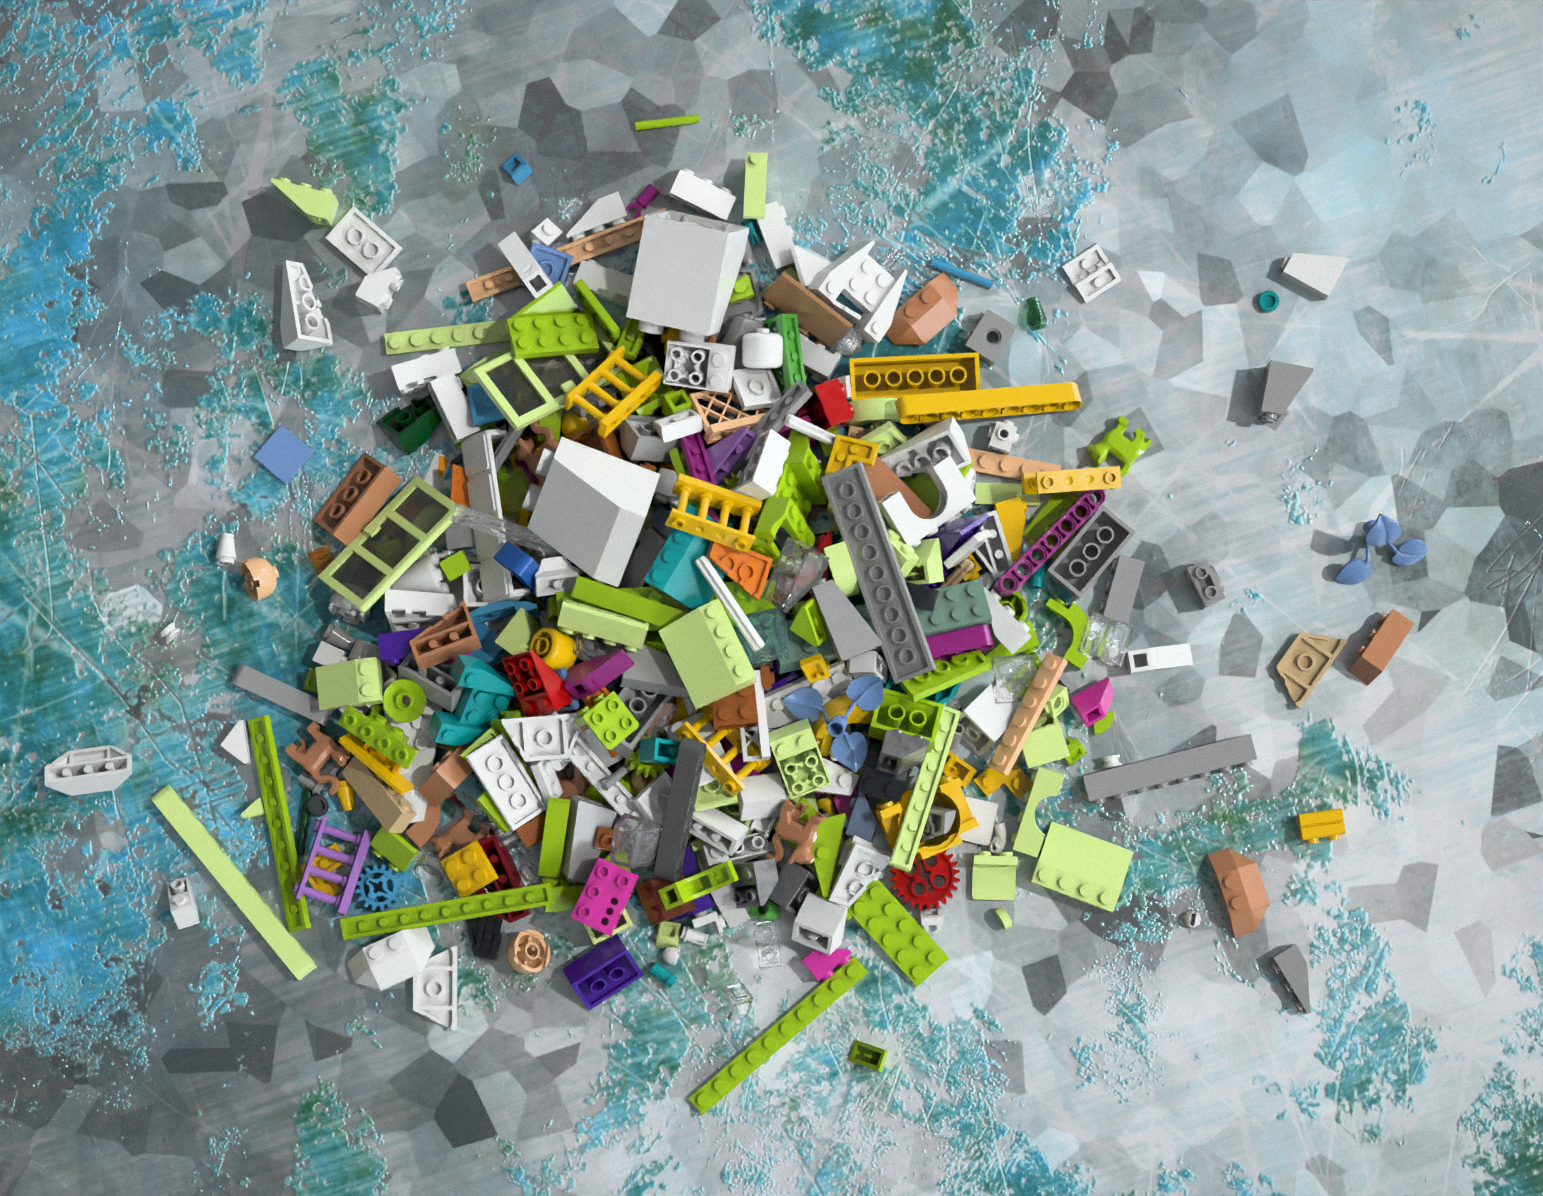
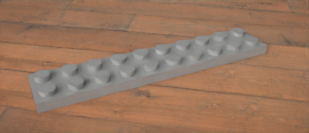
M858 462L821 477L841 536L850 555L875 631L883 644L881 647L894 683L898 684L937 669L863 463Z

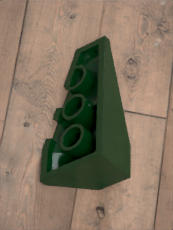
M430 392L424 398L418 399L416 397L410 400L412 404L403 409L397 407L376 422L395 447L408 456L417 451L427 441L442 421Z

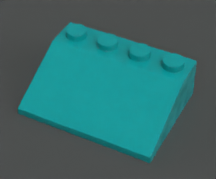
M688 504L685 512L698 517L699 510ZM707 515L706 520L719 523L718 521ZM674 528L645 576L644 582L691 610L709 603L715 593L696 566L695 561L701 556L707 555L711 540ZM709 560L721 580H723L726 574Z

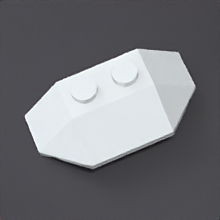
M112 745L68 751L51 764L49 763L45 766V786L71 796L115 790L132 774V756L130 753L124 752Z
M427 927L401 930L362 948L347 962V965L355 983L383 991L422 973L435 945Z

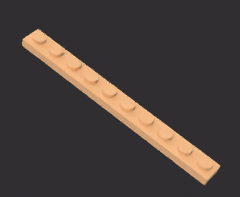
M665 207V208H662V209L657 210V211H654V212H659V211H663V210H667V209H666V207ZM645 215L555 249L573 255L570 265L572 267L580 264L582 260L588 261V259H594L634 244L641 240ZM512 265L465 282L473 303L524 285L518 282L520 276Z
M850 426L848 437L860 439L871 431L866 428ZM968 448L970 458L974 461L971 468L977 473L1022 481L1021 473L1057 471L1061 469V465Z

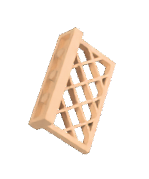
M733 385L727 393L706 390L692 393L688 397L693 404L694 411L702 418L705 431L704 439L707 444L719 442L744 426L751 430L768 411L754 409L755 415L750 416L742 412V407L739 411L729 406L730 400L740 404L738 397L734 395L735 389ZM722 395L728 398V401L725 404L715 399V396ZM697 399H704L710 403L706 408L700 405ZM714 404L722 408V414L710 410L711 405ZM728 411L736 415L737 418L731 420L725 417L724 413ZM709 415L717 419L718 423L709 425L706 416Z

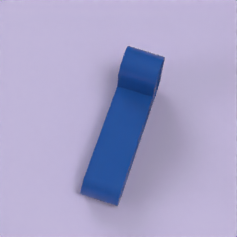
M507 540L493 558L513 573L547 607L548 598L556 596V594L536 596L535 574L538 572L540 565L527 553Z

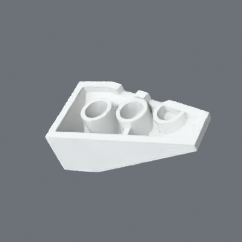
M953 416L932 425L879 457L898 477L911 476L913 473L923 472L929 474L926 467L941 456L950 455L958 469L971 464L964 433Z

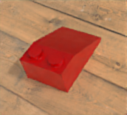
M838 378L816 385L810 390L813 395L807 400L806 405L814 413L811 418L813 425L832 432L849 423L854 418L853 407L847 402L844 385L839 382Z

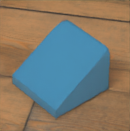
M517 153L500 166L517 185H520L533 173L528 163Z

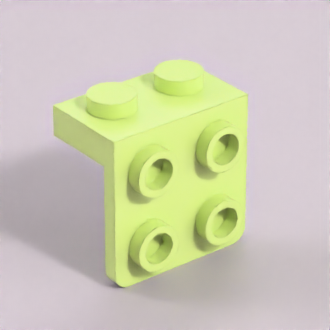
M978 851V855H974L972 860V898L975 900H1014L1018 857L1013 856V852H1000V856H991V852Z

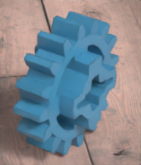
M377 864L373 865V870L366 867L367 873L365 875L360 873L359 876L362 880L357 881L360 889L355 890V893H361L362 895L358 900H365L364 907L366 908L371 904L373 911H376L377 906H380L381 911L385 910V905L392 908L391 902L399 901L396 895L403 893V891L398 890V886L403 885V882H397L396 880L400 875H393L394 869L392 868L387 871L384 864L381 866V869L378 868ZM375 873H384L378 879L370 877ZM390 879L393 882V892L389 890L388 882ZM371 881L377 884H380L382 882V888L384 889V891L387 892V894L381 891H378L376 893V887L374 886V884L371 883ZM365 883L369 885L370 893L368 896L365 892ZM381 896L388 898L383 902H375Z

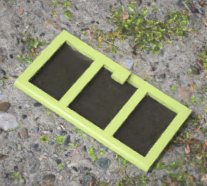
M593 317L592 321L599 344V351L597 353L514 359L511 350L472 370L475 379L515 432L563 408L566 401L565 395L569 389L576 388L607 359L612 350H615L616 347ZM617 365L610 372L617 377L618 372L623 369ZM602 378L596 385L602 388L610 383ZM588 391L583 397H585L586 395H588V394H590V393H592V392H591V391Z
M416 475L328 565L318 578L360 610V612L365 613L464 510Z

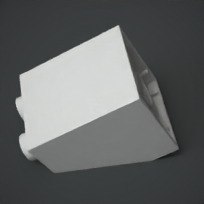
M669 209L646 214L626 317L639 320L637 329L647 333L663 334L664 326L680 329L678 339L686 342H704L705 335L710 336L720 332L744 257L749 227Z
M561 437L556 452L544 448L535 473L546 477L543 487L531 483L522 508L533 512L527 528L592 578L618 587L646 518L660 474Z

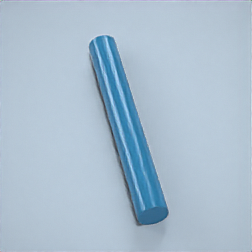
M933 259L930 265L932 268L989 289L993 282L990 279Z

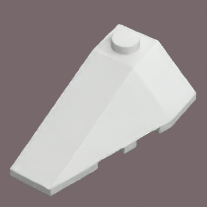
M287 260L283 262L280 321L283 349L305 351L331 346L333 341L330 324L327 318H323L319 309L321 303L315 299L312 293L313 285L303 263Z

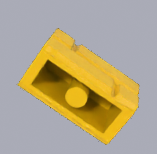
M1342 808L1296 815L1300 841L1306 840V844L1318 843L1319 838L1327 837L1328 841L1341 839L1340 835L1346 834Z

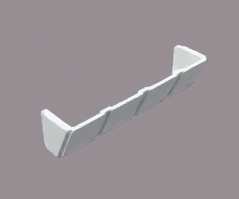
M500 429L482 431L465 438V441L461 443L465 475L469 481L467 482L471 516L475 522L473 530L477 557L481 563L479 571L483 598L489 604L501 601H520L530 593L529 588L513 590L511 572L493 558L506 542L492 442L502 441L507 435L506 430Z

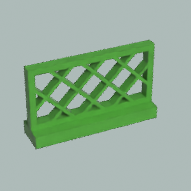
M797 314L775 315L776 317L762 320L763 328H769V332H775L773 329L777 323V331L783 338V363L781 367H783L784 376L779 373L781 367L771 368L775 379L777 377L781 381L779 385L781 394L784 388L787 392L798 379L806 385Z

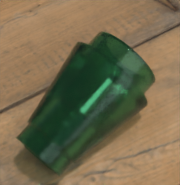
M1039 297L1028 298L1026 300L1027 325L1030 330L1045 328L1048 319L1039 301Z

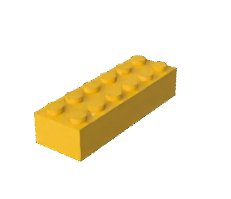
M979 352L849 359L851 401L981 390Z

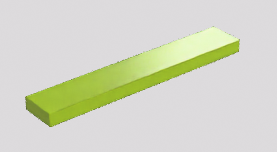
M579 575L571 597L663 628L689 613Z

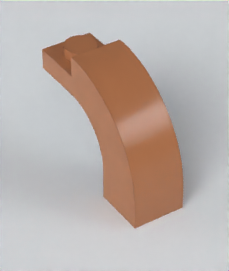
M427 801L425 820L414 823L405 832L421 849L429 843L439 828L442 816L441 804L435 808Z

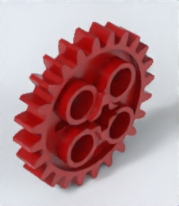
M946 850L931 856L936 860L934 867L927 866L925 859H920L924 873L930 874L927 881L933 890L932 894L929 893L925 878L919 877L922 870L916 858L913 861L916 873L913 875H909L906 871L898 868L890 869L889 872L895 874V876L891 877L889 881L896 882L891 889L899 890L896 898L903 896L902 904L910 901V908L912 909L917 904L919 911H921L923 906H926L927 911H930L932 904L938 909L939 901L946 905L945 897L953 898L950 890L957 891L958 889L953 883H959L960 879L954 877V875L960 873V870L953 869L958 864L957 861H950L953 854L946 856ZM933 878H943L944 886H935ZM917 884L923 886L924 894H915L913 886Z

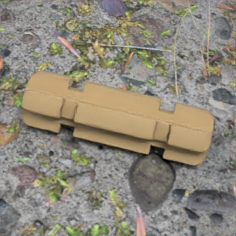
M968 558L964 559L960 566L943 581L942 585H939V588L958 584L974 567L973 562Z

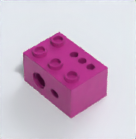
M598 858L572 912L571 918L612 936L640 876L602 858Z

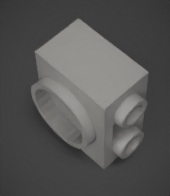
M987 309L985 314L982 312L979 314L974 322L977 324V327L974 331L969 330L963 341L966 342L964 349L971 353L979 352V358L994 366L1017 326ZM995 334L998 341L996 343H989L986 336Z
M1207 559L1183 571L1202 610L1225 599L1221 579L1215 568L1209 565Z

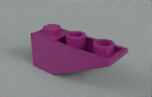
M623 649L585 661L569 668L564 687L576 700L593 695L631 668L634 662Z

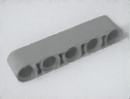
M239 663L231 680V683L324 726H327L334 709L320 711L318 698L242 663Z

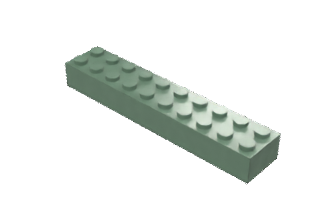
M981 579L935 589L939 593L933 612L915 608L925 637L987 624L990 628L992 622L991 612ZM867 605L854 606L877 635ZM794 620L775 623L769 626L768 635L779 674L802 669L800 666L801 659L819 653L829 663L838 661L829 637L819 646L815 647L790 630ZM880 646L879 648H876L871 651H876L878 653L882 652L883 650Z

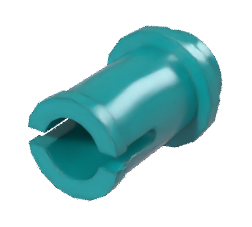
M747 219L741 222V225L749 227L748 238L750 245L754 246L757 244L753 237L754 235L758 243L764 240L755 224L757 221Z
M1044 562L1031 575L1030 586L1043 588L1045 571L1048 569L1047 562Z
M656 962L649 971L650 974L664 984V987L671 988L678 979L675 976L676 973L669 972L659 962Z

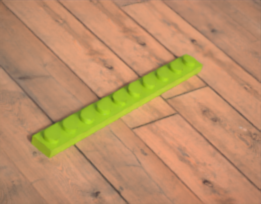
M263 715L247 721L290 933L311 928L305 895H302L299 901H295V894H292L296 881L300 882L301 872L270 715Z
M551 882L344 917L340 918L343 940L553 905L555 901Z
M855 956L851 958V960L690 1096L689 1100L702 1115L705 1114L869 972Z

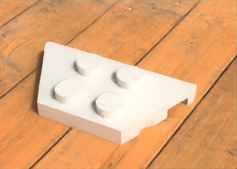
M577 713L501 719V723L525 762L569 758L581 727L578 728L573 722L579 717Z
M453 946L429 958L422 973L413 977V1011L451 1030H457L458 946Z

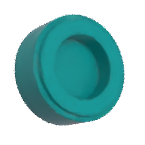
M1264 291L1258 297L1257 305L1261 311L1271 313L1279 306V297L1273 291Z

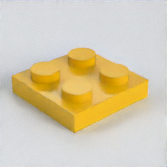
M478 840L440 861L460 897L469 896L499 878Z

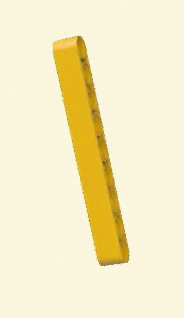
M1067 382L908 395L898 398L895 401L900 423L916 424L940 422L952 416L955 420L1071 411L1078 409L1082 405L1077 384Z

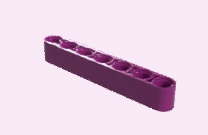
M1102 489L1088 490L1083 493L994 583L995 592L1002 597L1015 592L1104 503L1105 492ZM1090 494L1095 495L1096 503L1090 500ZM1075 508L1081 510L1082 517L1076 515ZM1061 522L1067 525V532L1062 530ZM1047 537L1053 540V546L1047 544ZM1032 551L1039 555V561L1033 559ZM1017 566H1021L1024 569V576L1018 573ZM1003 580L1010 584V590H1006L1003 587Z

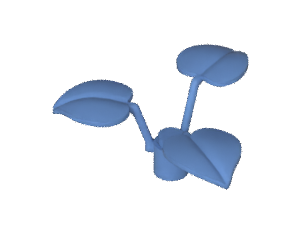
M1379 514L1376 520H1370L1363 526L1366 534L1364 540L1366 544V559L1363 561L1361 558H1356L1346 563L1337 573L1334 581L1348 585L1359 584L1365 581L1372 573L1371 566L1367 565L1370 562V545L1379 546L1387 543L1391 550L1396 552L1391 558L1393 563L1399 566H1409L1420 561L1427 554L1428 548L1419 539H1409L1402 542L1398 548L1394 547L1391 542L1396 541L1400 537L1401 528L1390 517Z
M863 675L852 680L846 693L850 699L854 700L843 716L835 715L831 719H829L825 709L821 707L823 697L817 689L802 687L786 696L783 700L786 707L800 720L808 718L809 722H815L820 717V711L822 712L826 720L825 723L828 724V733L836 737L832 743L834 757L853 772H857L866 759L868 742L859 732L848 734L845 731L847 727L846 719L856 704L865 711L875 710L880 706L884 697L883 680L873 675Z

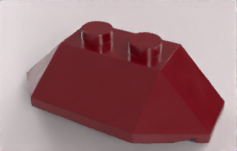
M495 834L479 841L499 878L477 890L476 893L483 894L524 887L510 851ZM530 909L494 915L512 923L530 915Z

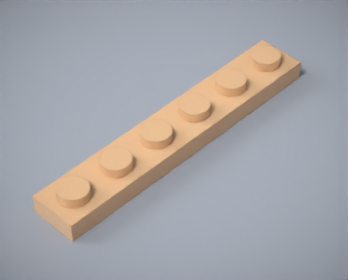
M1047 652L987 765L990 769L1007 776L1009 775L1068 663L1066 659Z

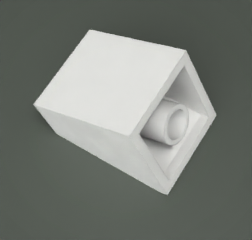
M995 679L960 714L958 723L962 724L965 729L962 740L981 756L1006 731L1021 701L1015 698L1004 684Z

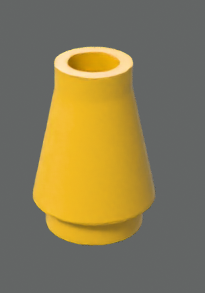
M346 779L339 780L340 787L336 794L342 810L349 811L355 809V790Z

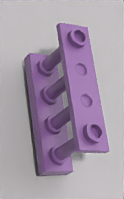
M323 816L321 820H316L313 829L316 835L300 882L296 881L292 894H295V901H299L301 896L305 895L332 904L334 908H337L335 914L344 917L347 914L373 832L365 829L362 834L358 833L356 835L326 825L328 817ZM322 833L355 843L354 846H357L355 855L351 854L350 856L319 845ZM317 853L347 863V866L351 867L349 874L342 876L312 866L315 854ZM311 874L341 884L340 887L344 888L342 895L336 897L306 887L308 875Z

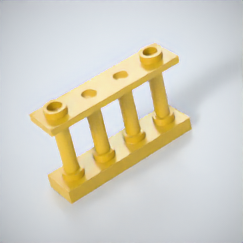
M623 345L617 350H612L600 366L576 388L569 389L565 395L564 408L568 411L576 403L598 420V434L603 438L609 435L659 388L662 374L655 370L652 374L645 376L623 359L625 352ZM618 365L639 381L640 385L636 388H631L610 371ZM604 378L623 392L626 398L622 401H617L596 384ZM588 391H591L612 407V411L608 414H603L582 397Z
M1120 466L1021 473L1023 495L1121 488Z
M679 473L672 488V493L679 495L677 509L672 508L665 525L748 553L756 536L747 534L750 517L756 518L761 509L762 501ZM688 499L700 503L698 517L685 512ZM709 506L721 510L719 523L706 520ZM729 513L742 517L739 530L727 527Z
M710 703L700 708L704 714L692 725L686 721L674 732L681 741L684 737L707 744L703 765L718 780L725 791L734 797L746 787L741 781L753 769L759 773L773 759L770 757V760L748 762L738 773L734 774L727 764L738 753L742 755L740 728L718 730L706 742L697 733L709 720L713 722ZM725 736L733 747L720 758L712 748ZM745 736L747 744L750 739ZM751 742L747 747V756L760 755L759 746Z

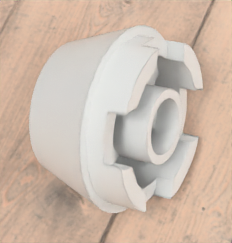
M343 585L362 600L368 595L365 590L358 586ZM337 593L330 598L328 608L330 613L334 615L337 612L344 617L342 621L359 625L360 621L365 622L366 618L370 616V608L365 613H362Z

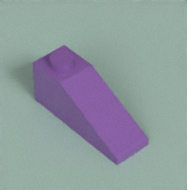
M747 427L740 428L706 449L716 486L723 484V478H727L754 444L758 435Z

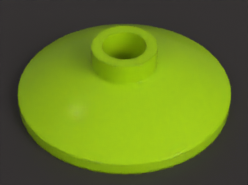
M400 679L391 683L385 690L383 705L385 711L392 719L408 723L422 715L426 706V696L423 689L414 681ZM405 696L409 697V704H406L403 699Z

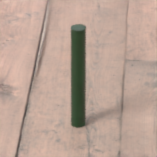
M305 790L296 846L298 855H304L310 818V814L306 811V801L309 797L313 796L312 790Z

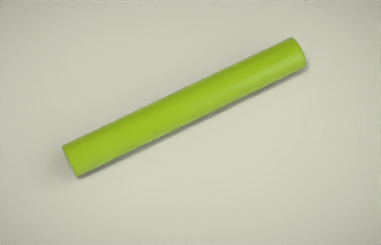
M696 114L635 122L636 130L699 123V116Z

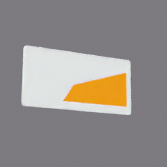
M436 452L424 481L439 491L452 458Z

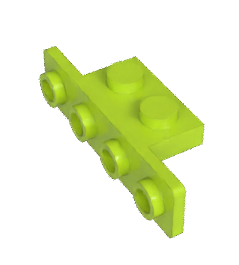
M347 706L338 721L340 726L404 769H408L417 750L407 744L410 737L405 735V731L400 727L387 723L385 717L379 714L365 716L352 706Z

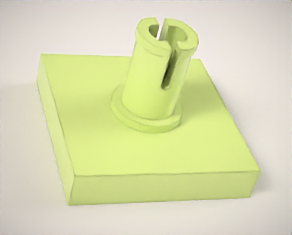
M890 421L885 424L875 422L876 429L872 424L869 428L871 432L860 438V440L877 443L880 446L877 453L878 457L908 440Z
M716 779L698 788L695 811L698 812L738 803L737 795L732 797Z

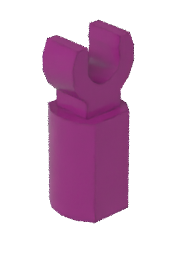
M649 184L635 199L636 202L626 207V212L628 213L631 209H636L637 214L633 218L641 217L642 209H646L660 192L653 185Z

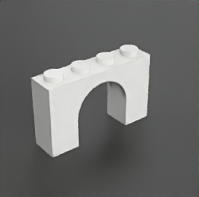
M950 455L941 456L926 467L927 472L938 488L940 496L938 508L930 517L926 519L917 517L910 510L899 491L890 492L877 501L880 513L886 524L900 535V539L912 548L918 546L921 543L920 539L926 535L929 537L938 531L937 527L943 523L946 525L955 519L954 515L958 512L963 513L972 507L971 503L977 500Z

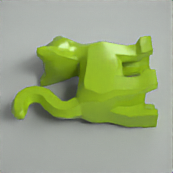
M1121 415L1115 421L1117 424L1115 428L1106 433L1099 443L1095 445L1090 444L1087 447V452L1095 463V468H1098L1106 460L1108 453H1111L1122 463L1120 477H1124L1129 473L1137 457L1145 452L1152 440L1145 438V432L1139 428L1134 431V438L1131 441L1123 436L1129 420Z

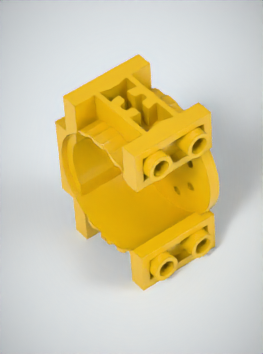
M947 774L940 777L932 805L937 804L939 807L956 810L955 818L948 833L919 843L915 855L916 859L924 860L963 843L959 834L979 826L977 819L973 817L968 806L959 777L947 776ZM913 788L902 794L901 802L885 800L876 804L877 808L872 810L875 818L878 820L889 847L888 852L890 853L893 852L902 824L901 819L904 818Z

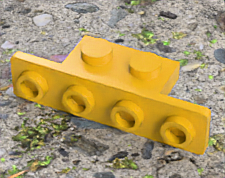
M351 732L339 738L338 742L347 751L356 756L362 764L370 768L378 778L385 781L395 792L404 795L413 790L414 785L399 773L402 768L400 765L367 743H364Z

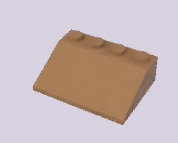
M784 271L762 296L763 304L770 310L774 311L776 309L781 314H797L799 332L806 337L810 335L816 340L814 343L825 346L824 349H832L853 325Z

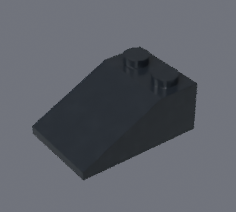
M870 737L868 753L863 764L857 792L901 802L908 770L898 775L875 770L883 740Z

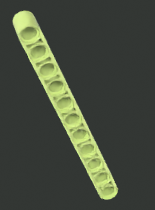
M167 784L151 797L154 804L294 976L300 981L317 967L314 961L293 935L289 933L284 924L172 787Z

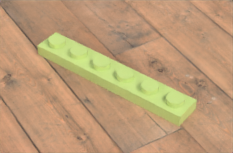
M507 319L385 333L386 355L435 351L444 347L451 349L510 342L505 324Z

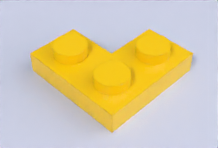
M837 434L825 475L848 467L853 462H862L864 465L873 467L880 446L877 443Z
M1014 763L1008 776L988 767L973 780L987 797L1003 783L1017 800L1033 787V783L1016 763Z
M336 842L332 844L330 847H328L329 849L343 853V851L340 849ZM318 854L314 857L312 866L333 872L343 865L344 862ZM306 863L300 866L302 872L304 871ZM311 874L308 875L307 879L315 890L333 896L343 891L338 883Z

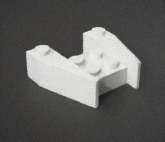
M873 240L861 241L821 270L807 288L824 303H834L839 294L842 293L858 307L863 314L852 330L866 343H879L891 326L908 272L906 269L893 270L889 274L868 255V252L875 243Z

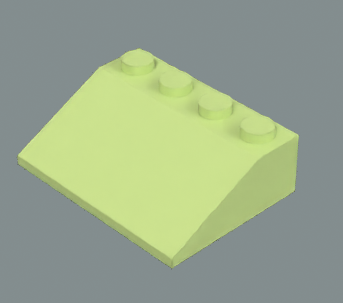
M719 598L698 607L658 631L696 710L756 683L757 676Z
M1051 821L1029 882L1112 913L1120 895L1133 851Z

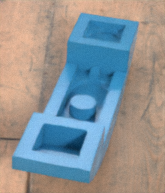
M516 600L491 603L469 612L477 633V624L515 615L521 607L533 618L541 616L537 604Z

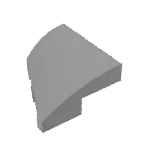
M931 805L920 843L948 833L953 824L956 810Z

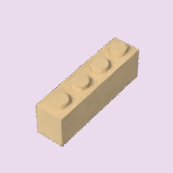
M356 756L351 759L342 771L343 776L385 830L389 833L402 834L416 816V813L411 808V804L402 795L395 792L385 781L378 778Z

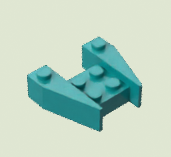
M457 654L450 674L458 686L465 687L454 714L434 710L427 727L434 742L453 746L472 744L491 727L490 722L492 719H502L500 712L507 710L512 696L517 697L511 680L507 675L476 657Z

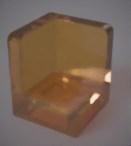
M328 544L308 553L318 576L335 559Z

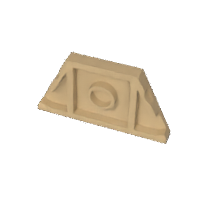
M1300 632L1275 666V669L1298 709L1347 643V640Z

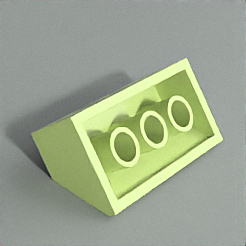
M564 599L557 626H560L561 631L566 633L582 632V637L595 640L596 636L603 638V643L616 646V643H621L625 645V649L637 652L638 648H643L649 623Z

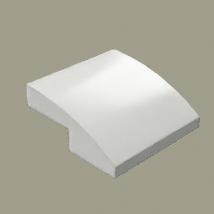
M1098 243L1093 244L1061 265L1064 273L1085 303L1121 281L1114 266L1108 261Z

